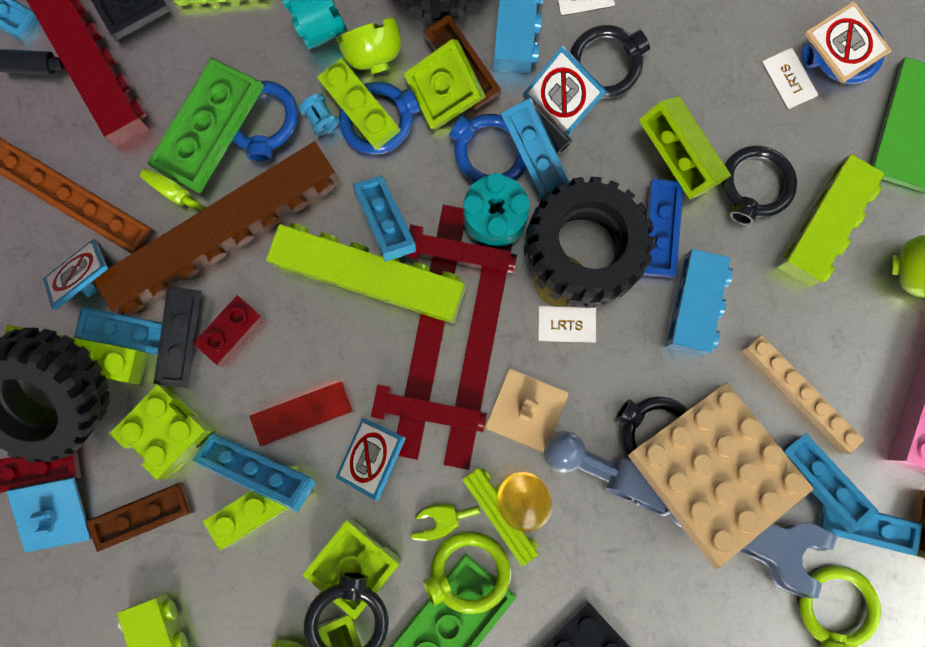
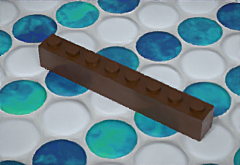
M316 141L109 267L94 279L93 282L112 312L127 316L140 311L144 307L143 303L152 297L159 298L164 296L167 286H172L180 280L186 281L193 278L199 273L198 269L202 266L222 260L227 255L226 251L236 245L238 247L246 245L253 240L255 233L262 229L268 230L275 227L281 222V217L291 211L296 213L304 209L308 205V201L318 194L319 196L328 194L336 187L335 184L339 182V178Z

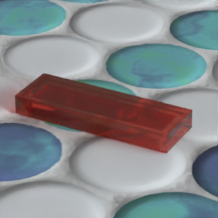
M340 381L252 414L249 417L259 446L262 447L354 411L344 383Z

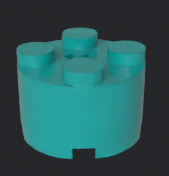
M281 0L286 10H289L293 17L291 21L308 49L316 48L348 31L333 0Z
M492 173L479 179L469 188L464 199L463 221L467 234L474 242L481 246L502 248L513 244L519 239L525 229L530 201L523 187L509 177L503 176L500 173ZM490 210H500L501 214L496 212L492 215L490 214Z

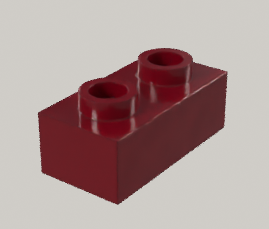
M236 295L194 341L193 345L213 363L223 367L264 322L265 318L243 298Z

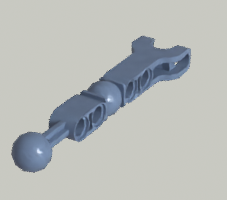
M556 432L546 441L544 447L545 460L554 470L569 473L580 469L608 482L606 490L611 494L661 516L668 515L670 520L679 527H682L631 460L618 458L615 464L585 450L581 438L573 432ZM809 522L789 525L784 528L772 524L739 552L764 563L770 578L777 587L804 598L819 599L822 585L806 573L802 565L803 554L807 548L816 551L833 550L837 537L833 533Z

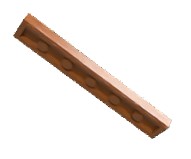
M0 137V174L131 254L147 245L155 232L152 228Z

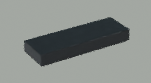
M167 286L153 384L188 388L201 290Z

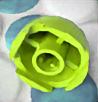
M395 17L383 19L382 25L378 26V24L370 23L342 34L341 37H337L336 40L344 59L358 70L370 69L372 75L390 69L388 62L397 57L401 50L402 42L400 29Z
M919 235L908 240L902 246L900 256H893L892 275H898L900 286L905 292L925 298V235Z

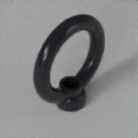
M614 25L595 26L582 33L571 47L570 53L581 63L584 49L594 40L612 38L623 44L627 56L631 59L629 72L621 82L612 86H603L608 92L601 99L619 97L632 89L639 80L643 69V56L651 52L648 39L642 30L630 34L625 29Z
M753 145L736 151L726 161L725 166L731 176L724 180L721 185L725 197L733 206L729 216L735 222L742 225H753L757 217L763 218L776 215L785 210L793 201L797 191L796 172L791 162L779 151L767 146ZM761 158L777 166L784 179V189L777 200L770 204L759 205L753 198L742 197L738 193L734 183V174L737 167L745 160Z
M650 397L637 404L628 399L615 417V421L623 426L622 443L627 456L638 448L635 441V430L642 423L646 413L662 409L672 412L679 418L688 409L682 403L669 397Z
M356 572L340 573L338 584L326 588L315 597L304 619V635L308 647H327L320 638L318 622L324 608L338 598L351 601L362 600L370 607L375 619V628L372 637L363 647L383 646L389 627L388 612L379 595L367 587V575Z

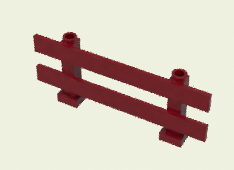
M443 204L436 237L424 235L422 226L410 224L409 232L415 242L416 252L404 255V258L409 263H412V261L419 262L420 257L432 259L429 272L442 275L443 271L455 274L457 264L482 269L455 406L430 402L445 321L421 314L404 396L392 394L393 388L377 384L371 417L387 420L388 414L400 416L397 434L406 439L398 456L415 460L419 458L426 421L451 426L444 465L469 470L476 432H483L487 413L481 412L482 400L507 272L514 273L517 254L511 253L512 244L501 248L461 242L465 226L463 208Z

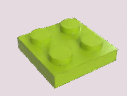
M451 39L403 73L431 129H438L486 97L459 41Z

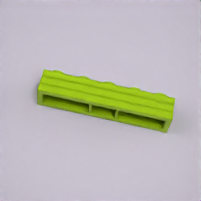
M478 467L462 478V480L523 567L539 555L536 551L539 546L533 537L528 539L524 532L527 529L521 520L516 522L512 516L515 514V511L509 503L506 505L503 503L501 497L504 495L497 485L494 488L489 482L492 478L484 468L481 471Z

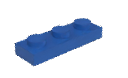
M652 179L649 183L646 219L652 220L654 229L649 236L655 238V248L649 253L652 256V260L644 271V275L675 278L677 276L683 189L678 181Z

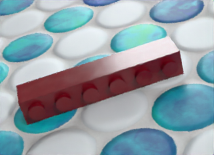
M27 0L103 136L114 146L118 147L148 130L149 127L143 119L147 116L145 109L138 99L132 100L128 92L133 89L123 73L118 74L113 67L118 63L107 47L103 48L99 40L103 39L96 25L92 21L88 23L84 15L88 14V11L81 0Z

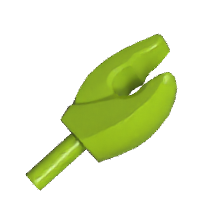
M142 169L140 172V177L171 202L182 207L186 204L198 212L206 208L190 198L191 194L189 191L171 179L147 169Z
M448 503L428 505L415 515V519L432 517L436 522L435 527L412 533L410 538L419 541L443 538L460 525L459 519L480 514L479 506L457 511L455 505Z

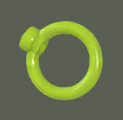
M475 532L460 533L447 539L437 549L431 563V577L423 580V585L433 606L443 602L451 609L461 613H482L496 606L505 596L511 579L510 563L502 547L492 538ZM460 547H480L486 550L496 563L498 575L495 586L486 596L480 599L467 600L458 597L451 591L450 585L444 576V567L448 557Z
M841 565L823 567L811 574L810 576L819 581L821 585L832 579H843L853 583L862 592L867 605L866 617L860 628L853 633L842 635L830 632L822 627L814 614L813 599L799 596V611L802 621L808 631L820 641L819 647H857L867 642L876 632L881 619V602L873 584L857 570Z

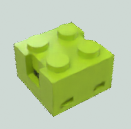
M157 384L109 434L124 449L133 448L145 460L142 466L156 480L169 479L206 441L211 432L214 433L215 430L170 386Z
M350 517L302 576L322 592L326 588L338 584L340 573L342 572L361 573L368 576L367 587L377 593L400 565L402 559L387 546L381 547L366 534L368 530ZM338 598L333 601L354 620L367 606L362 600L351 601Z

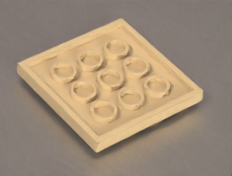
M728 382L628 455L714 569L723 566L813 490V487Z

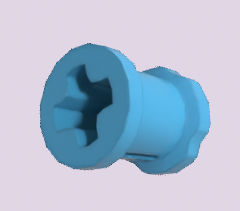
M321 93L311 95L299 106L300 112L303 115H307L313 124V131L316 136L328 134L340 122L337 115H332L326 106V99Z

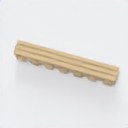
M763 335L756 336L741 350L842 454H851L864 441L862 436Z

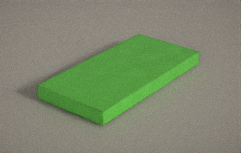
M211 57L147 162V165L200 194L265 86L261 81Z
M905 57L899 64L871 166L885 173L882 180L925 193V63Z
M466 552L446 575L451 591L458 597L467 600H476L486 596L493 589L497 581L495 576ZM508 588L505 596L496 606L477 614L455 611L443 602L433 606L428 598L389 647H478L517 598V595Z

